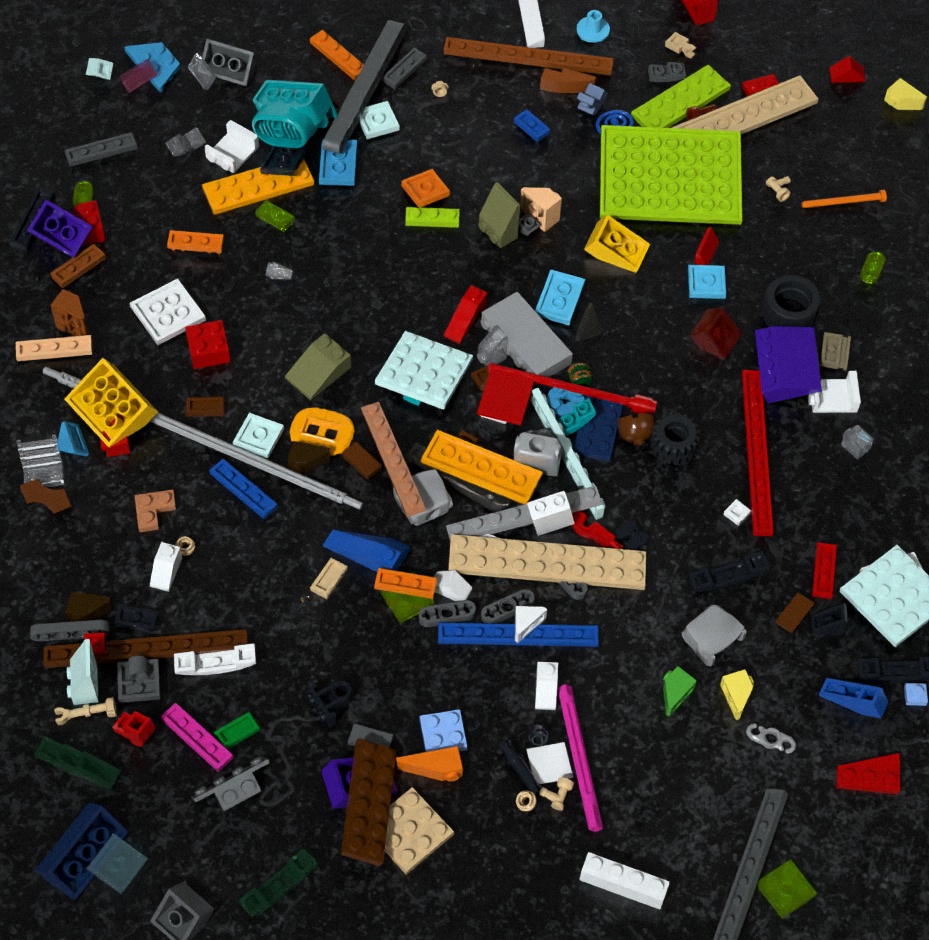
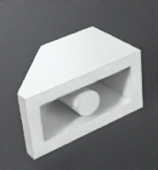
M161 542L154 559L150 587L169 592L182 561L180 547Z
M537 663L535 709L556 710L558 663Z

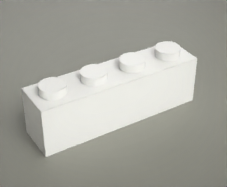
M589 852L580 875V880L657 909H661L669 886V881Z

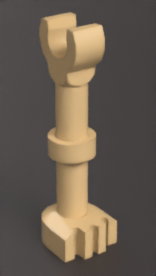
M114 697L107 698L106 702L92 706L86 704L82 708L72 710L61 707L54 709L56 715L63 714L61 718L55 719L58 725H63L74 717L84 715L89 717L91 714L104 711L107 712L108 717L117 716Z

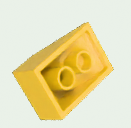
M606 215L597 222L584 250L601 261L636 273L650 244L609 215Z

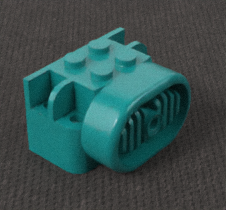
M266 80L253 98V102L258 110L252 120L253 130L262 141L275 147L301 148L318 128L327 127L329 123L327 117H338L329 94L322 83Z

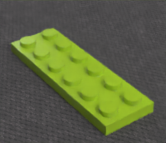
M707 65L633 110L631 116L642 127L669 128L729 91L731 85L712 67Z

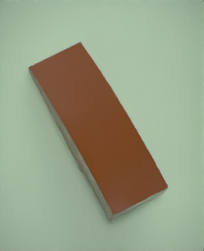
M545 68L541 77L540 89L558 93H583L586 91L589 83L595 85L596 77L563 68L562 73Z

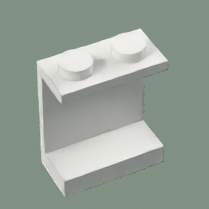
M230 120L226 124L227 134L214 148L206 145L205 153L206 158L210 162H215L224 170L235 173L259 148V137Z
M849 371L846 379H821L822 392L809 394L808 401L809 405H812L813 413L858 412L861 401L857 372Z

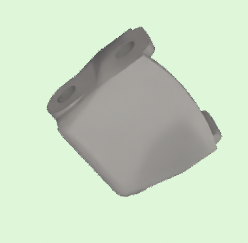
M522 432L517 436L514 447V461L543 472L542 475H558L562 458V446L557 438Z
M436 469L412 476L425 506V511L407 517L410 523L419 526L448 513L449 508L453 507V503ZM393 487L395 500L399 505L401 511L405 514L401 502L398 498V495L395 491V488Z
M711 605L692 620L681 634L695 654L707 666H712L715 662L714 655L726 649L736 639L738 641L745 639L746 630L735 617L724 611L720 606Z

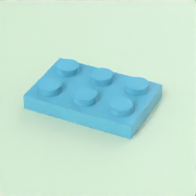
M550 270L535 312L541 318L570 325L585 284V279Z

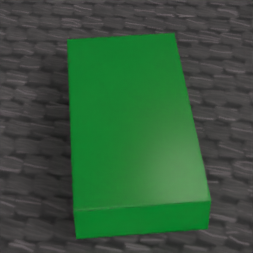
M248 712L216 730L214 735L223 747L229 749L260 731V727L251 713Z

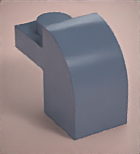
M589 83L585 93L580 92L577 97L580 101L578 108L591 115H595L601 108L608 93L604 89Z

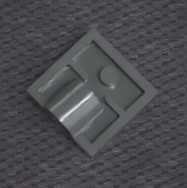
M133 656L128 659V662H117L119 703L160 699L158 659L147 660L144 656Z

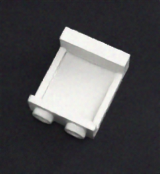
M564 491L527 503L538 536L575 524Z

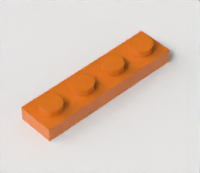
M323 30L310 38V43L353 80L357 79L364 66L363 63Z

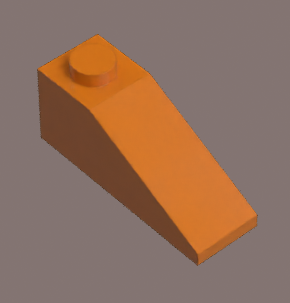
M458 746L396 758L397 770L440 781H456L463 774Z

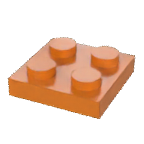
M433 169L402 180V187L419 208L450 196V190Z

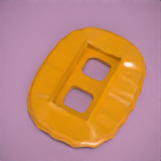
M316 407L300 411L295 416L289 433L292 442L298 441L328 447L331 449V456L342 454L345 449L350 447L355 429L353 422L347 416ZM309 425L320 427L316 435L307 433ZM328 429L337 431L335 439L325 437Z

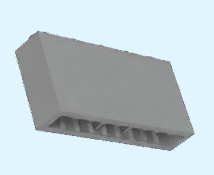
M518 292L482 312V327L492 334L494 341L499 342L504 352L510 355L515 365L523 371L551 377L572 364V352Z

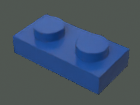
M527 109L514 118V123L536 142L550 134V128Z

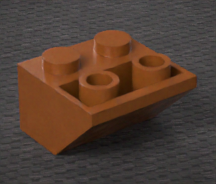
M62 289L51 304L56 327L61 331L72 333L74 336L88 335L79 296Z

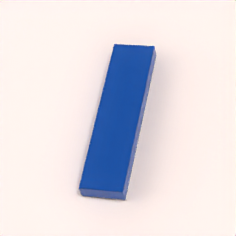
M222 459L209 470L215 479L263 519L278 507L275 501L225 459Z

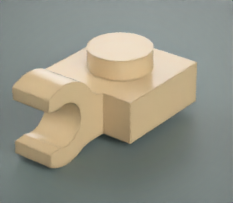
M676 32L665 42V47L678 54L683 51L685 56L690 59L695 55L693 51L696 47L689 44L688 38Z

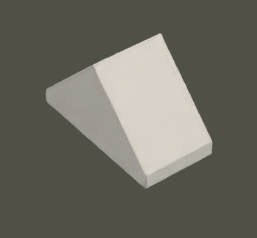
M455 570L439 571L434 576V578H437L435 592L456 602L467 600L472 591V587Z
M516 606L515 641L517 643L546 619L547 609L545 607Z

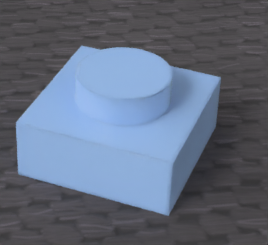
M906 683L904 686L906 705L926 706L928 703L926 684Z

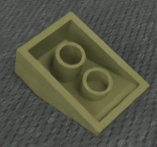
M498 182L494 184L479 214L478 225L481 231L485 232L494 244L502 248L518 238L520 204Z
M324 333L308 347L285 375V379L309 400H312L351 368V355Z

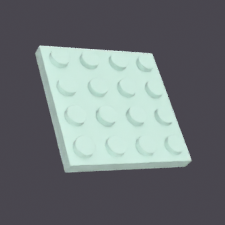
M405 331L376 377L375 384L444 410L470 366L473 355Z
M898 545L840 588L839 592L894 647L898 646L929 621V575Z

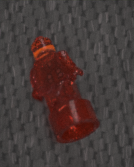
M713 104L699 109L696 106L689 107L686 110V116L688 120L695 119L701 113H709L716 110L717 106Z

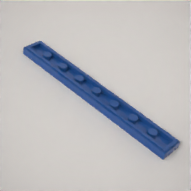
M441 622L438 624V644L598 647L599 644L598 626L539 624L517 643L515 641V624Z

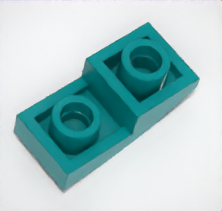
M589 398L572 406L574 411L558 418L565 436L583 427L597 414Z

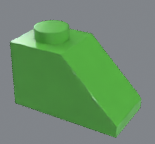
M678 666L674 671H668L663 678L665 680L663 686L666 715L669 717L694 691L697 682Z

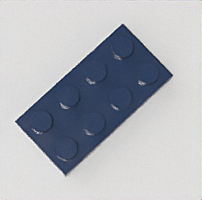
M586 395V399H590L597 414L587 424L578 429L573 451L579 456L610 462L618 429L617 420L620 419L623 404Z

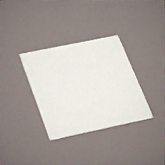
M565 742L526 749L532 774L539 784L558 781L560 777L573 778Z

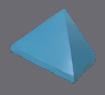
M66 421L61 423L56 450L82 456L89 455L79 424Z

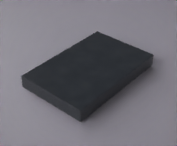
M309 141L301 148L272 146L260 168L261 174L294 176L310 148Z

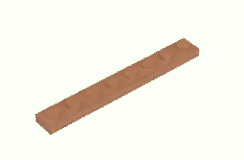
M376 402L361 407L363 416L406 516L409 517L424 512L425 506L380 403Z

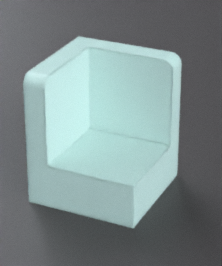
M89 58L86 75L110 80L113 63Z

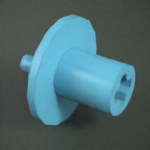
M597 10L589 11L587 17L581 19L577 24L578 36L581 40L587 42H601L608 37L610 32L609 24L602 19L601 12Z

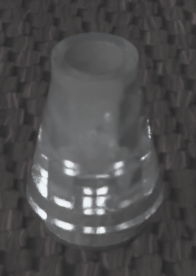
M274 261L273 263L268 262L265 276L269 277V279L291 280L293 270Z

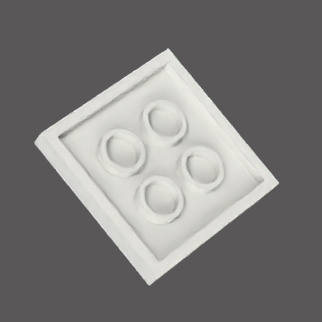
M178 279L130 302L131 309L157 345L185 332L186 326L197 325L206 321L205 315Z

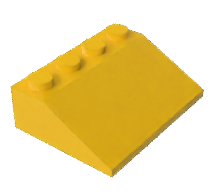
M104 358L95 365L65 398V401L109 448L124 437H129L144 427L158 413L115 365ZM118 413L124 417V422L121 418L116 416ZM116 419L115 424L109 427L110 422ZM103 431L109 436L110 441L103 436Z

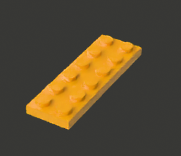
M303 159L294 176L261 174V167L202 184L213 214L216 215L313 186L314 180L305 160Z
M439 430L434 434L421 458V463L524 505L530 501L543 473Z

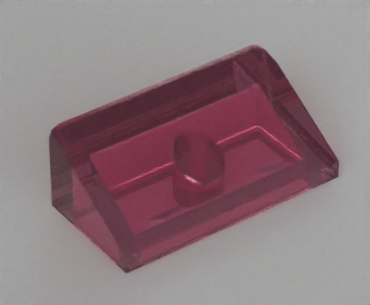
M146 59L122 74L120 79L127 91L131 92L157 76V72L150 60Z

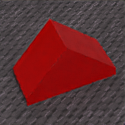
M851 56L846 57L829 68L831 83L865 82L863 66Z

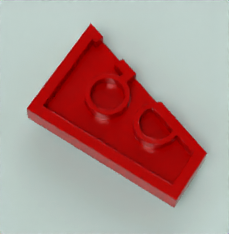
M900 753L837 766L836 788L899 794Z

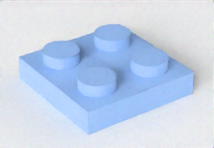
M460 710L420 716L426 752L458 746L459 751L467 750Z

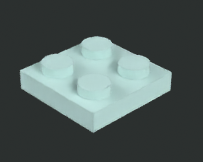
M388 101L365 107L362 116L361 114L359 115V124L367 139L399 130V124Z
M249 413L235 437L233 445L268 459L284 430V425Z

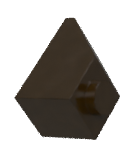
M293 441L287 460L288 469L297 473H309L331 460V449Z
M71 592L66 610L68 622L91 621L100 618L113 609L111 597Z

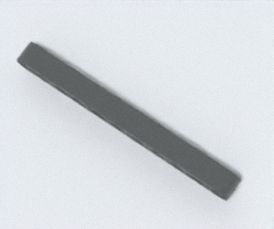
M392 20L387 21L341 106L338 117L334 119L324 138L323 150L338 154L343 152L359 122V115L361 114L362 116L365 107H367L405 35V23Z

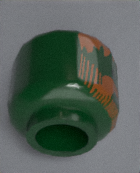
M575 362L567 370L569 383L590 387L593 382L590 367L586 363Z

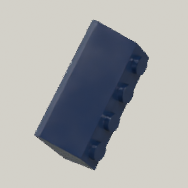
M88 803L36 868V871L51 885L76 900L128 831L101 805Z

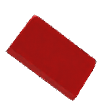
M711 227L707 229L696 252L694 261L696 265H709L719 244Z

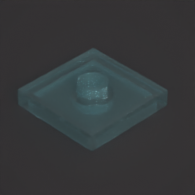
M113 833L87 867V870L122 894L148 858Z

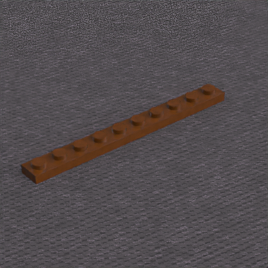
M247 629L105 641V655L94 656L96 663L101 664L125 662L133 656H144L148 660L172 658L176 653L192 651L197 655L234 650V646L248 644ZM82 643L44 646V667L70 666L71 657Z

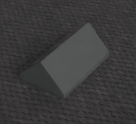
M206 39L199 72L247 86L256 71L255 52Z

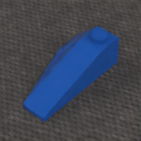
M332 530L323 544L324 547L378 572V568L397 571L411 549L410 546L392 538Z

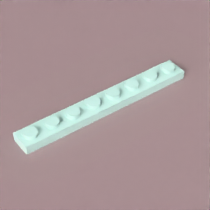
M539 388L531 390L530 401L545 428L552 433L554 438L559 440L562 446V459L579 490L595 486L588 479L589 476L586 468H582L578 454L572 450L571 441L565 437L561 423L556 421L555 412L552 408H549L545 394H541ZM600 498L602 505L590 508L596 520L603 517L605 503L602 498Z

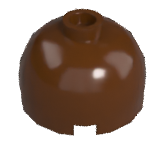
M642 413L638 414L639 417L629 415L618 419L617 426L620 436L625 441L634 443V446L644 445L645 441L652 437L653 426L655 425L653 414Z

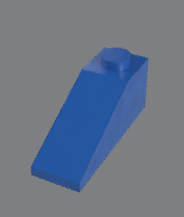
M826 678L819 693L820 697L859 714L882 718L888 704V700L880 687Z

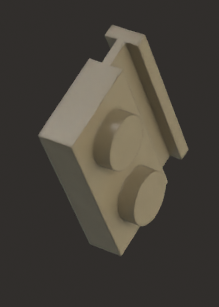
M824 332L820 366L834 369L843 368L846 371L851 336L847 338L843 337V335Z

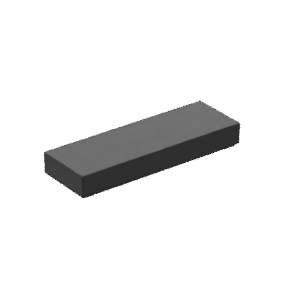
M413 48L382 77V82L396 89L427 60V55Z

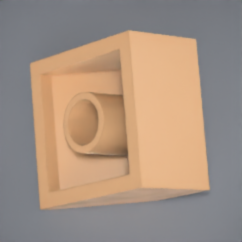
M523 187L521 189L520 208L526 214L530 213L541 224L540 229L545 232L560 220L562 198L558 193L553 192L550 188Z

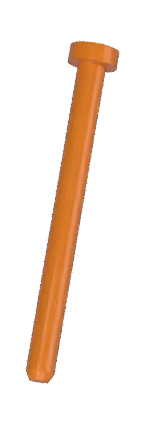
M879 190V193L803 201L802 207L811 208L874 200L886 202L887 196L885 190Z

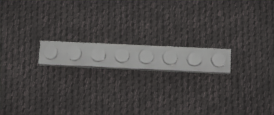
M596 486L566 493L572 513L602 505ZM525 504L446 525L449 539H451V534L479 537L532 524L533 520L528 505Z

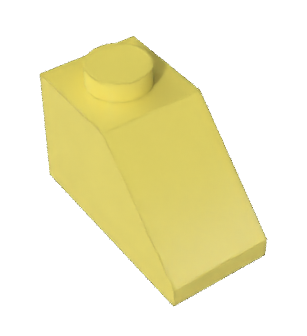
M900 78L887 89L884 100L897 110H922L927 96Z
M746 670L723 676L720 684L736 720L740 719L754 687L753 679L750 675L748 676Z

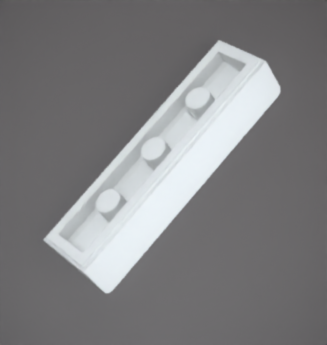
M518 0L527 47H544L545 37L538 1Z

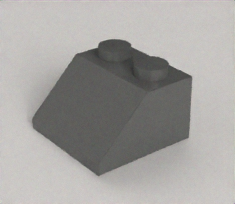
M182 882L168 889L150 922L171 940H191L205 926L214 908L186 883Z

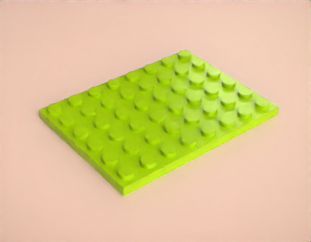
M601 125L600 218L602 219L609 215L613 219L741 225V131Z

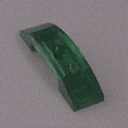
M303 848L287 861L285 867L257 889L254 887L238 900V903L251 917H254L287 895L309 875L318 863Z

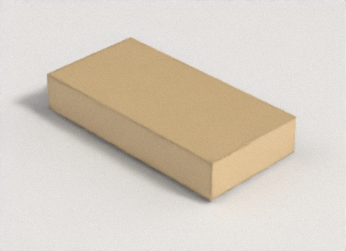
M330 558L311 585L310 591L328 599L347 572L348 566Z

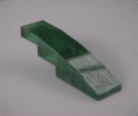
M44 736L34 754L35 757L57 768L108 789L112 788L121 771L85 751L82 753L65 743L61 745Z

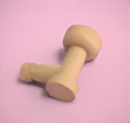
M788 176L779 180L770 177L766 181V185L772 187L777 193L776 198L780 202L785 201L790 196V191L787 188L780 187L790 183Z
M560 777L557 781V786L559 787L558 794L548 791L544 787L540 791L541 796H545L552 801L551 807L556 810H563L566 793L571 791L574 786V782Z

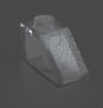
M498 325L494 326L478 345L477 357L480 363H484L485 366H488L491 362L498 364L507 357L508 337Z

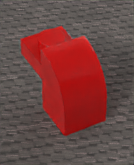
M134 711L132 715L124 712L112 729L114 732L129 739L133 745L142 747L155 731V726L150 718Z

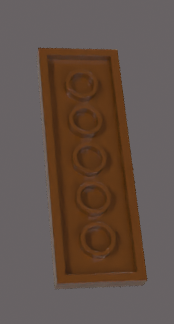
M361 738L356 740L341 855L377 866L383 864L397 750Z

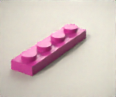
M177 703L161 716V720L217 772L222 770L233 759V755Z

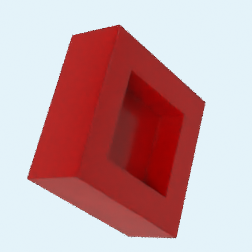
M105 633L84 634V640L90 639L94 655H105Z

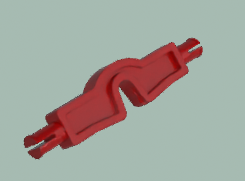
M581 511L572 513L575 523L572 527L577 534L587 539H593L605 548H624V546L615 541V535L607 531L598 522H594L589 527H584L583 524L587 520L585 513Z

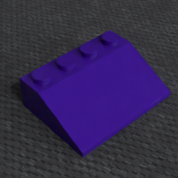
M772 326L755 330L761 389L767 403L822 392L814 327Z

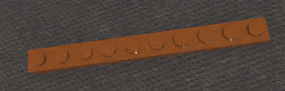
M446 37L444 54L556 69L566 68L574 71L611 75L614 59Z

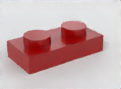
M772 74L745 81L742 84V88L748 97L778 85L779 82L775 75Z

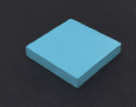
M688 265L689 298H726L725 266Z

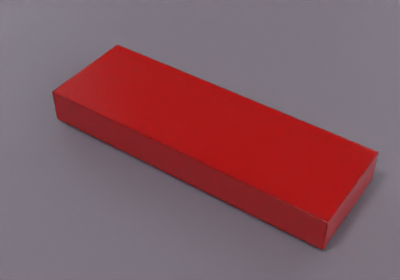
M817 542L812 596L832 599L837 545Z

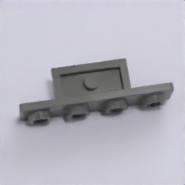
M260 756L250 761L251 765L245 768L241 766L234 769L231 776L227 778L222 776L213 781L214 785L208 788L203 786L194 791L195 795L191 796L192 800L198 802L214 793L223 811L233 807L261 791L252 772L269 764V759Z

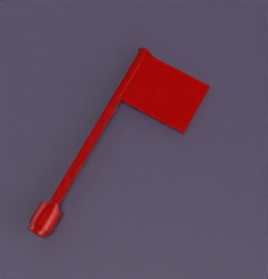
M491 362L488 365L489 376L477 415L521 425L534 382L627 405L629 408H632L631 412L637 414L649 413L654 415L657 401L651 397L639 394L629 398L496 365Z

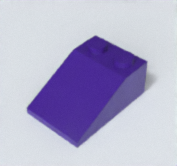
M45 200L27 231L45 243L75 258L93 226Z
M353 758L331 760L321 770L333 809L347 807ZM394 779L392 784L391 795L396 794L398 792Z

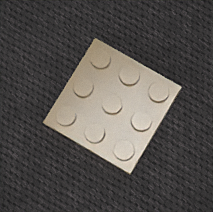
M412 787L390 805L385 852L407 875L454 835V831Z

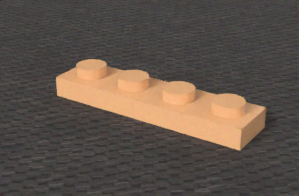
M91 335L16 342L17 361L92 355Z

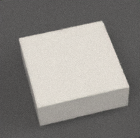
M736 499L724 511L723 515L739 526L751 514V510Z

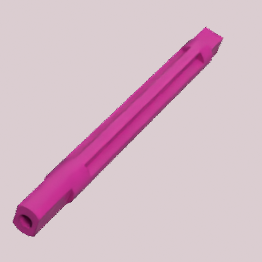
M564 684L557 688L588 829L596 832L602 830L603 825L572 688Z

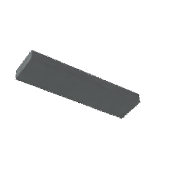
M131 132L66 149L65 155L71 167L138 148Z

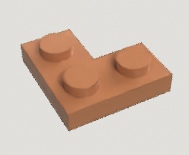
M173 490L134 495L139 532L158 530L157 513L176 510Z

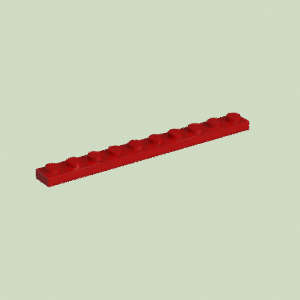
M742 370L753 536H773L764 402L760 371Z

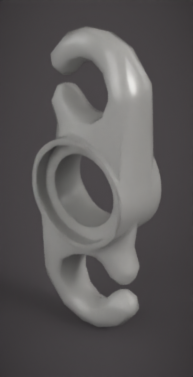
M750 724L747 727L746 733L750 740L762 744L768 749L777 748L783 751V742L791 744V747L785 750L787 754L792 753L796 748V742L792 737L779 732L775 728L765 729L763 726H759L760 734L753 735L751 731L757 727V724ZM773 734L777 741L770 743L766 740L765 736Z

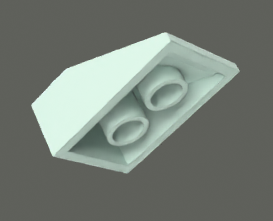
M90 639L84 640L71 657L70 667H67V678L71 679V685L67 686L68 698H72L74 705L98 703V669Z

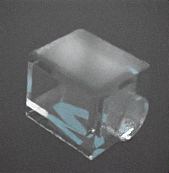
M856 425L854 428H849L844 432L841 445L858 460L871 449L874 439L859 425Z

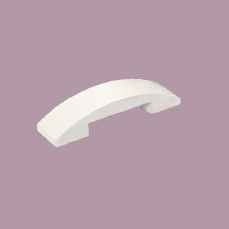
M255 644L234 646V650L197 655L194 651L174 654L175 674L181 675L220 674L256 664Z

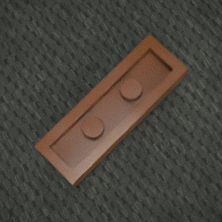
M93 244L50 274L64 288L105 260L106 257Z

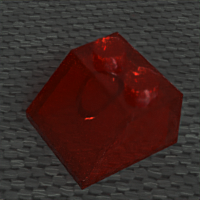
M723 307L707 309L690 336L700 349L724 360L742 333Z

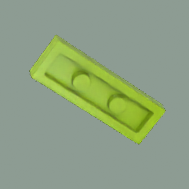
M406 207V226L459 228V209Z

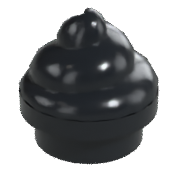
M534 725L530 728L528 738L532 744L540 746L547 742L549 734L544 726Z

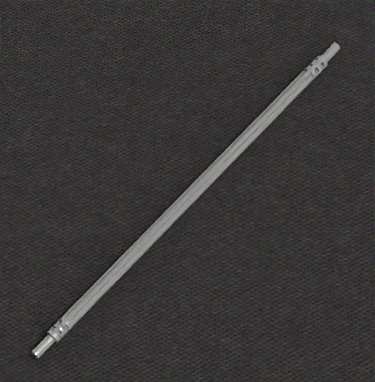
M48 367L43 369V374L53 377L58 382L71 388H75L81 381V379L65 372L60 373ZM157 413L150 420V422L340 504L345 503L359 510L363 507V502L347 496L342 491L165 415Z

